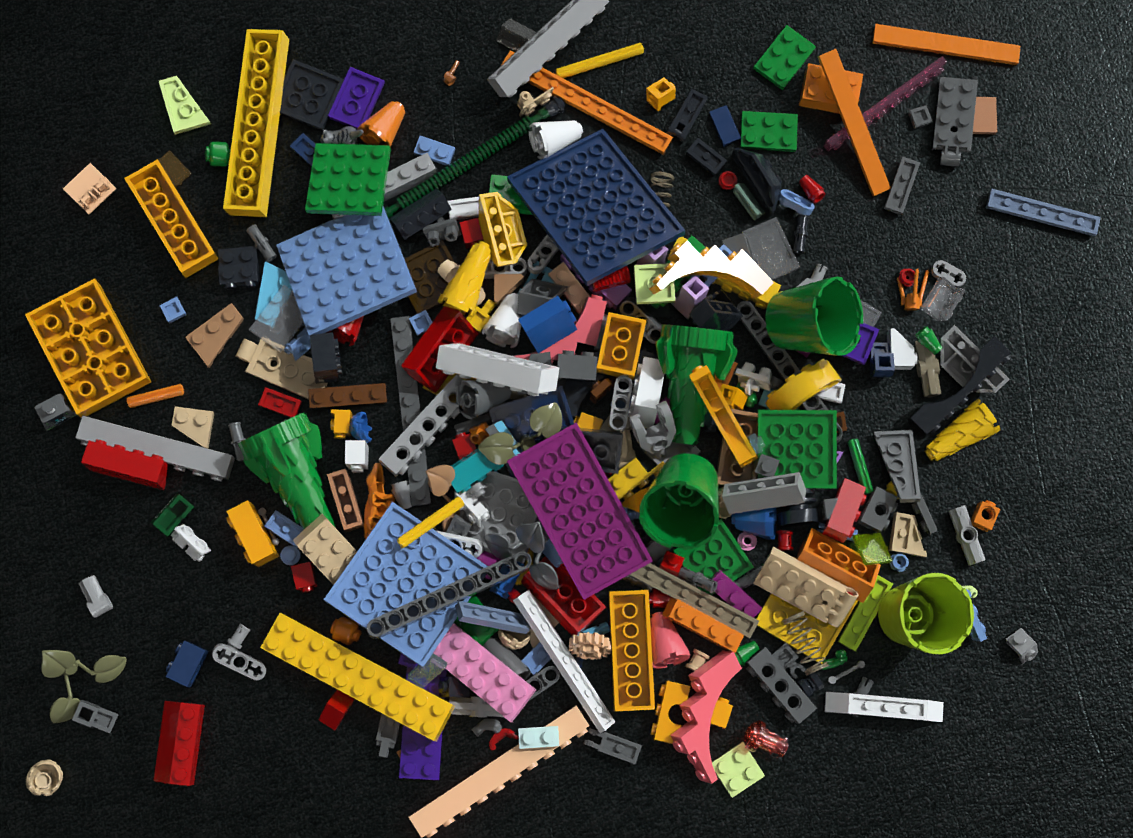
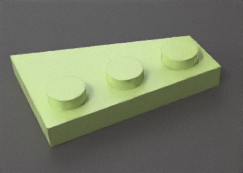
M177 76L159 81L174 134L211 124Z

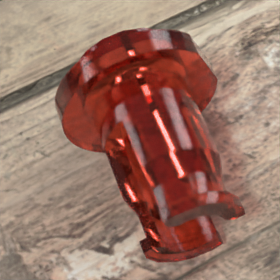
M760 720L748 727L744 738L747 750L754 752L757 748H760L770 753H776L779 757L785 755L789 746L786 743L787 738L783 739L777 734L766 730L765 722Z

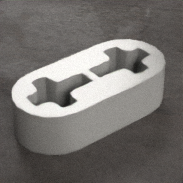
M937 261L931 267L932 276L952 288H959L966 281V275L963 271L945 261ZM942 266L944 272L939 274L937 268ZM956 275L959 276L960 280L957 283L954 282V277Z

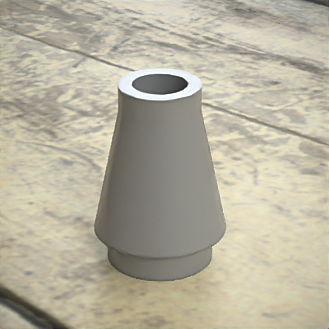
M407 481L392 484L391 491L402 509L412 507L410 486L407 485Z

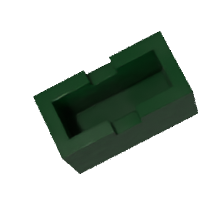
M176 493L150 523L164 535L169 536L194 506L180 494Z

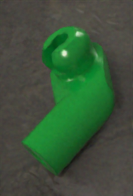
M738 382L736 387L745 393V388L740 387L741 383ZM755 391L748 395L745 405L749 408H753L758 401Z

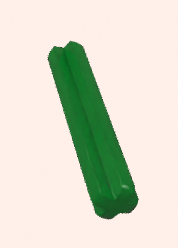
M851 439L848 441V446L859 484L866 487L865 495L873 492L859 441L858 439Z

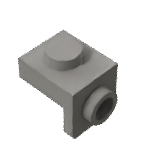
M1022 628L1006 638L1007 644L1019 655L1022 663L1036 657L1038 653L1037 643Z

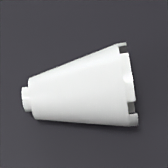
M577 121L535 122L529 126L532 127V131L529 132L530 143L533 151L539 153L540 156H537L539 159L547 158V156L549 157L580 139L583 133L582 126Z
M511 293L506 295L483 327L482 334L485 333L487 335L486 339L493 344L505 347L508 344L511 345L510 348L518 345L521 324L518 319L522 317V314L517 313L518 294Z

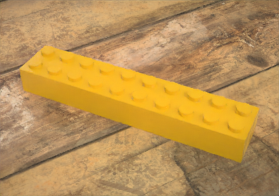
M247 29L223 205V209L230 215L267 217L289 38L283 30Z
M279 613L260 647L436 742L455 708L453 704L282 613Z

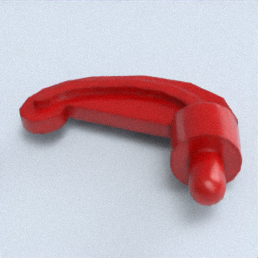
M504 728L499 733L493 735L489 743L490 749L495 750V744L506 736L516 740L518 736L511 729Z

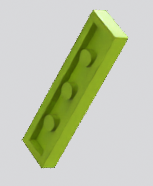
M879 575L877 576L874 588L864 603L859 602L838 640L839 643L854 652L857 650L879 610L882 598L890 591L893 583Z

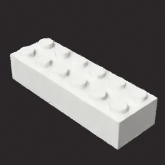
M460 343L439 345L436 368L443 370L445 374L454 375V373L460 374L459 377L465 379L473 377L480 383L493 382V386L496 387L509 386L512 391L521 392L525 390L528 391V395L539 396V393L548 394L550 391H556L559 367Z

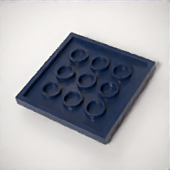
M563 385L556 387V391H550L548 394L539 393V396L529 395L500 404L489 410L493 424L502 420L517 442L525 434L532 435L538 433L531 428L529 419L532 412L541 406L556 402L562 413V426L574 424ZM541 434L539 437L534 438L536 444L543 441L544 436ZM506 463L510 477H512L509 467Z

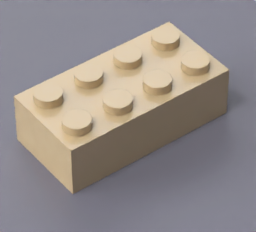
M323 514L293 539L299 549L333 585L357 553L355 548Z

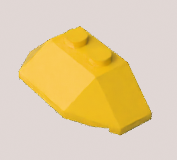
M498 192L480 194L479 224L484 242L490 245V259L497 267L514 265L527 246L518 209L501 197Z

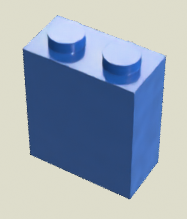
M559 296L554 297L518 319L537 353L578 330L574 324L577 320L571 312V308L566 300L562 302Z

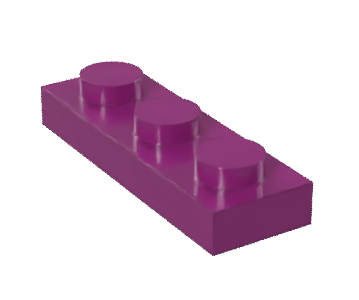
M720 569L710 578L718 583L715 593L734 608L753 618L763 609Z

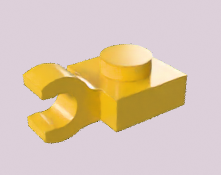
M489 299L482 309L476 306L473 317L466 318L479 333L482 332L483 327L491 318L488 314L495 308V303Z

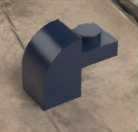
M874 342L870 351L869 371L871 377L893 376L895 372L894 353H890L889 343Z

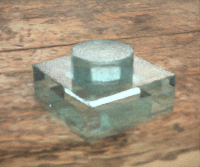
M755 433L748 436L756 454L763 453L765 444L762 437H757Z

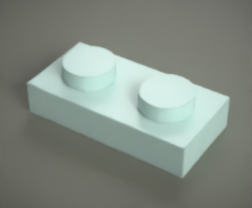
M558 726L518 729L519 749L559 746Z

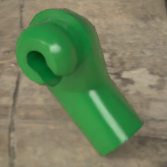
M838 650L835 653V658L824 660L823 663L827 662L829 665L822 670L836 668L847 662L848 656H846V651Z

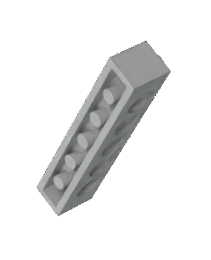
M458 374L454 376L379 458V462L395 477L399 474L403 475L409 469L408 464L412 459L416 461L423 453L421 449L425 445L429 447L436 439L434 435L438 431L440 433L443 432L448 426L447 421L451 417L454 419L461 412V405H457V402L453 403L449 400V396L452 394L456 395L457 386L461 384V381H464ZM443 408L447 414L439 417L436 414V410ZM430 422L434 428L431 431H426L423 429V424ZM414 436L419 437L421 442L418 445H412L409 441L410 438ZM401 450L405 451L408 454V456L402 460L396 456V454Z

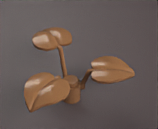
M439 465L426 470L431 492L435 496H443L448 502H451L452 500L445 493L450 489L451 482L455 478L454 468L449 465ZM461 510L456 511L442 521L443 532L446 533L455 515L459 516Z

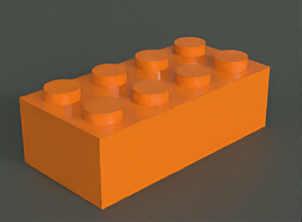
M811 528L804 539L796 557L797 560L854 589L858 593L856 600L864 603L874 588L881 566L877 562Z

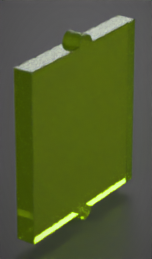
M881 533L853 536L857 552L860 553L864 565L891 563L893 561Z

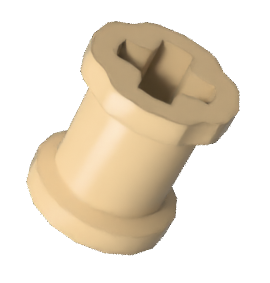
M697 649L693 650L694 654L690 662L685 665L692 671L697 670L709 659L708 655Z

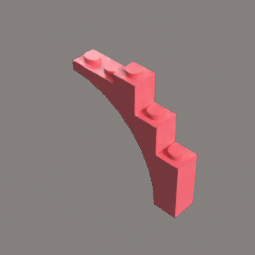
M722 650L688 675L691 680V686L697 693L679 705L682 710V716L687 723L670 735L674 748L680 753L688 754L687 758L694 765L698 779L711 784L718 779L712 765L709 750L711 717L722 690L730 679L742 669L735 653L732 651Z

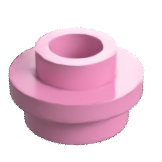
M743 532L739 535L737 543L742 550L750 551L755 548L757 538L755 535ZM746 537L750 538V544L744 543Z

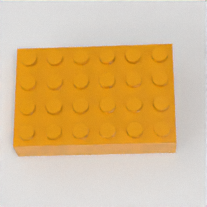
M95 279L25 314L73 409L81 418L151 383L106 294Z

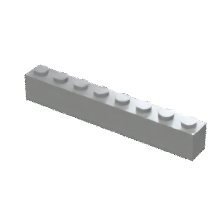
M571 0L487 79L499 97L513 96L520 85L526 84L533 73L540 71L546 61H550L555 57L554 53L557 50L564 48L570 38L577 36L583 26L590 24L596 14L605 10L604 6L609 3V0Z
M82 416L76 438L81 441L80 444L87 446L89 440L95 442L98 439L107 442L108 446L114 447V444L126 447L125 450L133 452V449L143 451L146 456L151 457L152 454L163 457L167 464L173 465L175 470L185 472V469L192 470V474L201 477L204 474L211 475V479L220 482L223 479L229 480L235 460L232 455L86 416Z

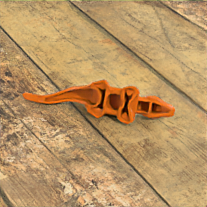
M380 463L374 464L372 472L366 479L369 494L364 512L363 527L365 540L391 503L395 501L393 494L384 493L385 479L383 467Z

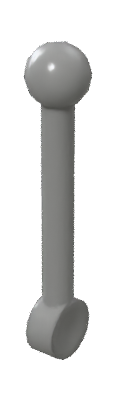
M260 508L258 513L263 517L266 524L268 522L266 510ZM269 530L272 544L278 545L279 539Z
M859 661L857 665L837 676H830L828 682L834 684L837 679L858 668H864L865 662Z

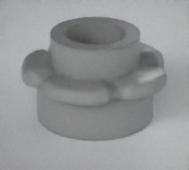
M482 481L476 483L469 489L471 492L470 496L478 498L484 495L487 485H484Z

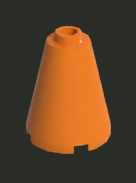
M397 101L388 103L359 125L357 130L364 131L360 139L366 145H390L391 147L405 115L404 106Z

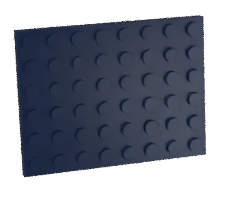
M604 129L507 176V182L586 286L685 235V229Z

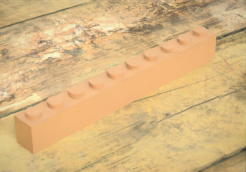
M575 706L545 727L558 726L559 746L563 749L571 743L570 739L577 735L579 738L587 733L588 730L586 728L589 727V724L578 707ZM518 744L411 815L409 819L421 838L425 835L427 838H430L438 832L437 827L442 824L444 827L455 821L453 818L458 813L461 816L471 810L470 805L475 802L479 805L488 799V793L491 791L497 793L505 787L503 783L509 779L511 782L522 776L520 774L521 771L526 768L530 771L538 765L536 761L542 757L545 760L555 754L553 750L559 746L519 749Z

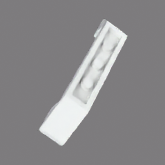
M826 692L824 712L942 722L943 702Z

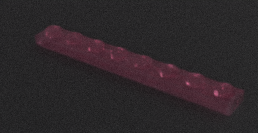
M942 56L863 113L862 116L866 126L868 127L875 117L881 118L889 107H896L904 96L910 97L916 91L915 88L925 86L933 75L935 77L940 75L947 63ZM844 127L826 140L824 148L827 151L838 149L843 145L842 141L846 138L850 140L846 128Z

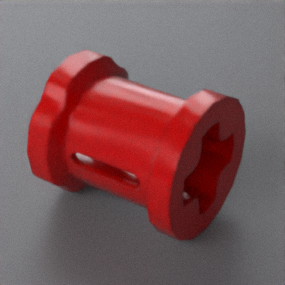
M776 531V535H778L777 549L781 551L794 550L791 546L793 531Z

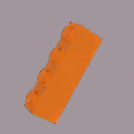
M670 598L662 616L704 639L736 653L744 637L743 634L679 599Z

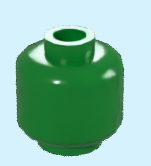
M211 142L209 146H206L205 159L211 166H228L231 152L228 143Z

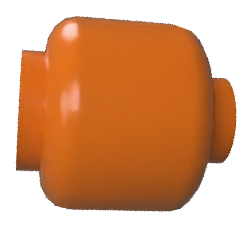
M340 617L333 622L330 633L335 641L351 645L354 641H358L361 630H359V624L346 617Z

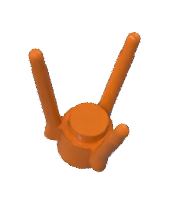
M915 269L913 293L907 294V297H905L903 285L897 278L901 305H905V310H920L928 279V270L925 271L919 297L917 294L918 269Z

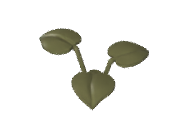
M554 402L541 406L532 412L529 422L531 428L538 432L537 434H525L520 437L516 445H513L514 439L509 433H494L480 443L478 446L479 450L492 463L498 465L506 464L507 460L513 457L512 449L521 447L525 451L536 445L534 438L539 437L541 434L549 438L560 431L562 413L558 404Z
M60 650L42 651L41 671L43 675L54 678L63 674L68 692V698H59L51 706V721L53 723L68 721L73 718L80 700L72 698L68 675L74 674L78 666L89 674L95 675L96 682L105 683L119 676L125 667L126 657L116 655L102 657L95 663L93 671L83 665L80 660H75L71 652Z

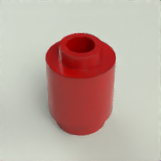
M656 588L649 592V604H652V608H666L670 598H673Z

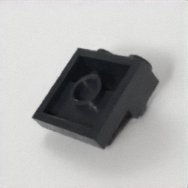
M255 246L218 250L219 282L222 288L226 290L236 289L237 286L253 288L255 285L260 284L258 253Z

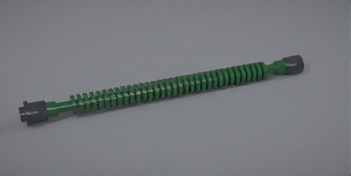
M552 97V100L543 105V108L538 110L536 115L531 118L528 115L525 116L521 121L519 120L513 126L511 125L509 128H506L501 134L499 133L493 139L491 138L489 141H486L485 144H481V147L478 146L477 149H473V152L470 151L469 154H465V157L462 156L461 160L457 159V162L454 161L453 165H449V168L446 166L445 170H441V173L438 171L437 176L434 174L432 175L433 178H428L429 181L427 179L424 180L425 184L421 182V186L419 184L416 185L417 189L413 187L412 190H408L409 194L405 192V197L403 195L400 198L397 197V203L384 208L388 219L396 211L405 209V206L408 207L409 203L411 205L416 202L417 198L420 199L430 193V191L436 188L439 189L438 186L440 188L443 187V185L447 184L446 181L448 183L451 182L450 178L454 180L455 177H459V174L462 175L463 172H467V169L470 170L471 167H475V164L478 165L479 161L482 162L483 159H487V156L494 155L495 151L498 152L499 149H503V146L506 147L507 144H511V141L514 142L515 138L519 139V136L522 137L523 133L527 134V131L530 132L532 128L529 127L530 124L545 120L548 117L552 118L558 113H563L565 107L563 100L560 97Z

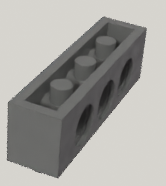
M766 647L762 648L746 662L748 666L746 668L751 676H757L761 681L759 683L761 688L766 693L769 691L773 695L772 701L777 707H783L786 711L784 715L791 723L800 724L817 709ZM764 666H768L771 669L769 677H765L762 674ZM777 681L784 684L782 692L775 690V683ZM791 696L797 700V705L794 708L788 705V699Z

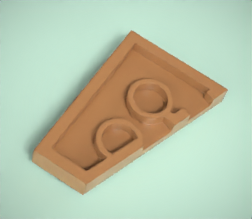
M231 303L187 335L186 339L210 368L213 360L223 350V346L232 337L244 318Z

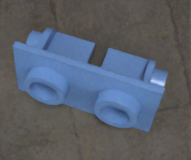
M306 327L297 335V339L293 338L284 348L287 354H293L295 361L311 348L310 337Z

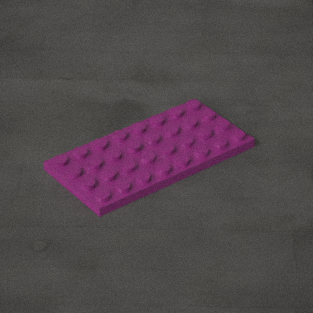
M577 422L507 460L583 599L592 596L653 562Z

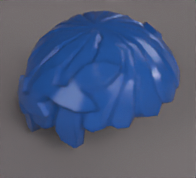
M365 412L353 415L349 428L353 438L365 440L368 443L372 440L368 436L372 428L367 425L368 419Z

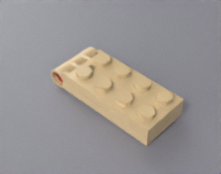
M775 547L772 548L753 583L825 623L828 622L834 627L841 625L858 597V593L854 589L839 583Z

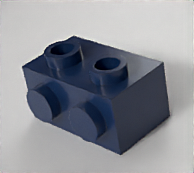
M184 641L183 644L180 643L175 651L177 656L174 662L171 661L167 666L166 672L168 673L166 677L186 687H191L209 651L188 641Z

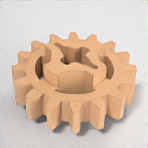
M579 633V636L573 635V638H570L569 651H571L572 655L576 654V657L585 660L601 659L602 656L607 657V654H611L612 642L609 641V638H604V635L598 633Z

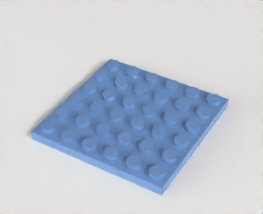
M384 206L382 216L345 215L277 244L309 337L313 334L326 333L417 292Z
M392 502L326 595L324 601L367 629V624L372 619L488 566L434 529H430L405 548H401L397 539L422 521ZM486 574L481 575V581L484 579ZM465 582L462 588L469 592L473 590V585L470 582ZM448 590L444 593V597L447 600H452L455 598V593ZM471 597L462 600V602H468ZM428 599L425 602L428 608L432 609L437 606V602L434 599ZM457 603L380 639L421 667H424L457 619L458 615L455 608ZM410 607L407 613L409 616L415 617L419 611L415 607ZM395 615L391 616L389 623L391 625H398L400 618ZM373 624L370 628L373 634H378L382 630L379 624Z

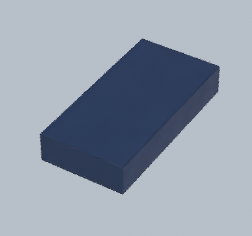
M727 105L709 112L723 147L741 140Z

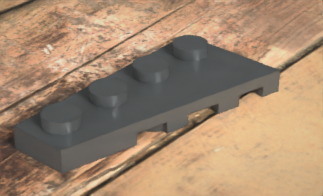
M913 430L874 432L873 436L900 503L920 502L921 496Z

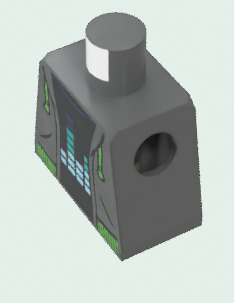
M57 394L34 407L46 431L77 415L68 397L62 394Z

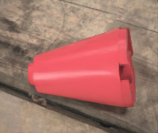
M663 612L654 613L652 618H650L652 664L656 669L667 668V664L672 663L675 666L690 658V652L671 620L662 616Z

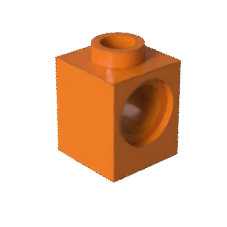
M991 501L979 502L971 518L972 525L985 532L992 530L1000 509L995 507L996 504ZM983 510L989 513L988 520L982 517Z

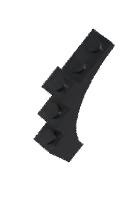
M646 348L640 349L639 364H642L644 357L658 359V356L651 353V350ZM599 351V353H598V352H595V354H594V357H598V358H597V363H598L600 351ZM596 373V380L567 378L564 392L573 420H575L580 406L591 392V387L597 381L602 382L611 375Z

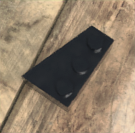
M722 289L718 292L716 291L713 295L705 297L689 313L693 319V324L697 328L729 331L743 317Z

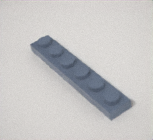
M995 189L990 190L986 205L987 209L1094 237L1097 235L1101 218Z

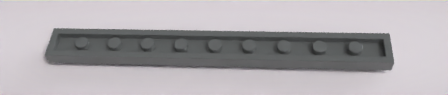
M410 316L391 318L403 432L421 413L418 383L401 367L413 350ZM416 436L409 440L412 445H418L421 442L420 438ZM425 446L421 449V452H423L416 461L412 459L408 464L412 507L431 504L428 477L425 472L427 470Z

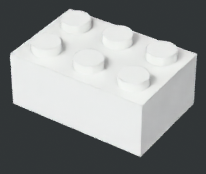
M648 357L643 358L642 364L638 363L628 417L639 413L641 416L639 418L644 428L654 426L657 415L656 405L660 401L664 379L659 360Z

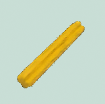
M456 497L397 539L399 546L405 548L464 506L463 500L460 497Z

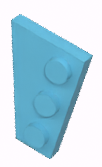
M266 261L255 320L273 329L293 290L286 271Z

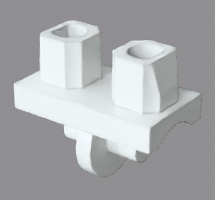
M746 362L742 369L737 368L735 374L738 375V381L741 382L740 387L745 388V394L751 395L753 391L759 392L760 388L768 391L771 390L770 380L772 372L770 369L763 367L759 374L754 373L756 370L755 366Z

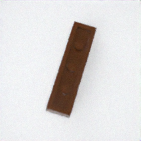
M385 383L308 389L310 409L387 403Z

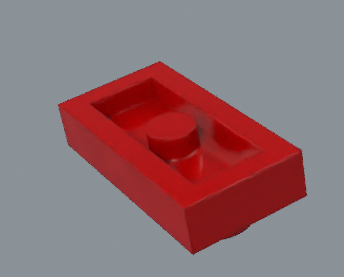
M265 387L258 405L292 418L297 416L302 401Z

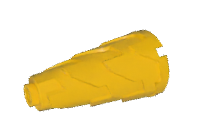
M479 241V244L475 243L471 247L464 262L458 268L453 279L448 283L443 294L440 295L438 299L440 304L444 300L443 306L459 310L463 315L469 312L468 317L474 316L485 271L491 257L489 244Z
M977 399L964 409V412L948 427L936 435L937 437L926 446L927 450L925 453L930 460L935 459L938 461L948 455L951 456L966 446L996 434L1000 431V426L994 427L993 424L997 422L994 415L984 403L980 404V400Z

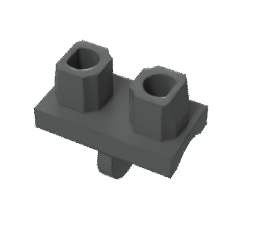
M443 217L438 218V223L427 225L423 228L425 236L432 247L439 245L441 240L451 242L455 241L457 236L462 235L455 218L444 221Z

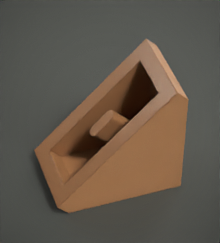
M494 274V303L496 307L501 304L506 295L511 294L524 282L522 274Z

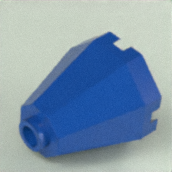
M775 507L732 514V524H735L736 529L766 540H775V522L777 521V509Z

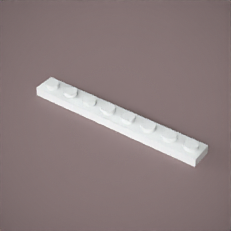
M527 590L514 599V603L600 733L606 731L615 723V720L530 590Z

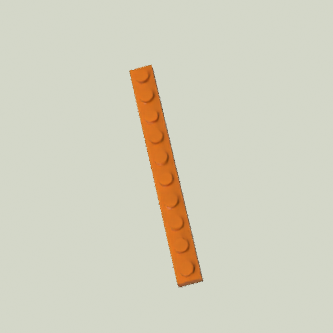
M510 50L509 53H508V55L506 56L505 60H504L503 63L501 64V66H502L515 52H513V51ZM543 67L540 71L533 73L529 77L528 83L545 92L554 87L552 96L560 97L563 102L664 155L672 141V136Z

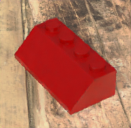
M444 306L401 367L413 379L436 393L449 376V374L443 373V370L436 368L439 345L460 343L470 346L479 333L459 310Z
M98 439L95 442L88 441L81 463L90 471L161 490L165 489L168 464L163 460V457L152 454L151 457L146 456L143 451L133 449V452L125 450L126 447L114 444V447L108 446L107 442Z
M545 556L540 562H545L553 567L558 576L560 588L553 590L540 586L534 581L530 571L523 576L521 583L530 590L533 596L572 637L573 635L578 636L597 618L606 606L594 594L583 599L564 563L556 568Z
M165 701L154 781L186 786L194 785L205 705Z

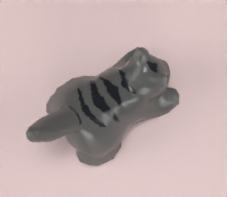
M346 126L336 131L323 130L320 142L322 144L357 145V137H360L364 131L357 130L352 126Z

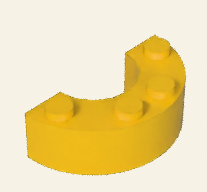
M822 359L813 366L808 364L803 367L801 373L797 376L793 374L785 379L786 384L767 395L769 399L765 404L770 410H796L806 400L821 391H827L841 382L842 379L829 361Z

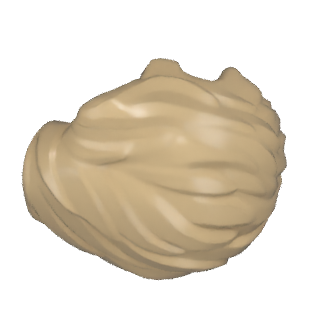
M52 760L40 761L29 770L26 776V786L34 795L50 796L59 788L63 779V772L60 766Z

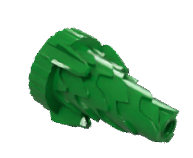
M661 324L660 338L656 341V351L662 372L667 374L666 379H669L667 399H670V410L676 428L672 442L688 445L698 443L700 427L704 425V418L708 409L689 375L692 374L691 371L696 367L707 365L714 380L715 376H717L718 380H725L738 351L733 345V332Z
M304 412L237 443L244 456L243 461L246 466L266 484L270 482L274 492L279 493L285 506L290 509L296 524L300 523L304 530L323 514L335 527L334 520L323 499L325 495L321 488L322 482L315 468L317 467L315 459L322 458L319 427L310 423Z

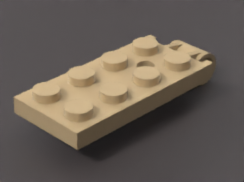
M261 337L258 345L243 339L236 357L249 363L245 370L246 373L308 400V389L326 388L328 383H315L312 358L302 355L295 361L292 353L287 354L284 351V346ZM273 360L277 361V366L275 367L270 365Z

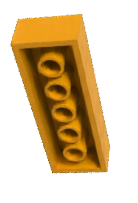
M158 159L125 178L185 278L218 260V257Z
M649 590L609 592L614 711L654 710Z

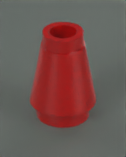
M808 175L799 181L809 201L817 203L825 196L824 188Z

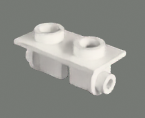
M469 490L464 493L460 491L459 494L454 492L455 498L460 497L464 502V506L459 510L463 509L467 513L469 521L472 524L476 523L480 528L481 520L486 521L490 517L489 511L481 502L475 506L473 505L477 498L470 496L471 492Z
M184 524L176 527L175 531L171 534L172 540L182 549L186 545L189 546L185 552L194 561L200 562L204 558V554L211 552V549L207 547V543L199 539L193 533V530Z

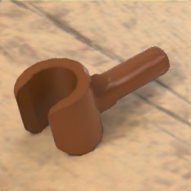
M457 60L452 68L444 74V82L449 86L456 80L453 74L460 63Z

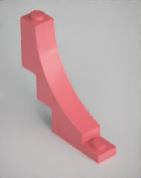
M593 294L591 297H586L581 313L574 323L578 330L540 353L550 352L551 363L553 364V360L558 361V354H562V350L574 351L575 355L577 342L596 346L607 301H603L602 296ZM537 351L528 354L514 355V357L529 360L530 355L536 354Z

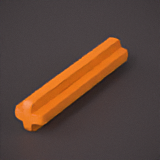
M181 384L130 396L127 398V404L130 408L180 396L184 394V388Z

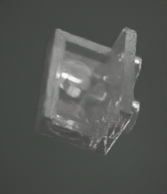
M939 277L921 308L936 321H947L953 315L956 305L962 300L965 289L955 287L945 277Z

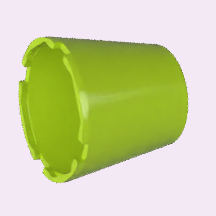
M930 573L888 591L879 605L878 618L883 632L894 642L929 654H946L959 648L966 636H969L974 621V609L967 590L962 588L956 582V579L941 573Z

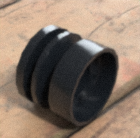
M806 488L804 503L779 507L785 508V511L777 514L779 527H796L819 522L818 509L808 507V505L816 502V498H807L815 495V489Z

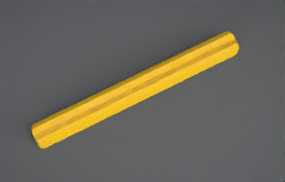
M637 43L557 68L556 75L566 78L643 54L644 48L642 43Z

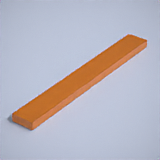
M875 24L872 41L873 44L1018 65L1021 47L1013 44Z
M837 49L817 56L872 196L891 189Z

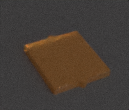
M170 150L158 159L175 188L178 185L181 186L182 182L192 174Z

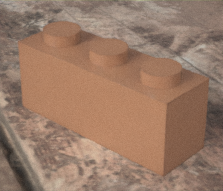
M343 469L327 474L344 531L350 532L362 528L364 522L348 471Z

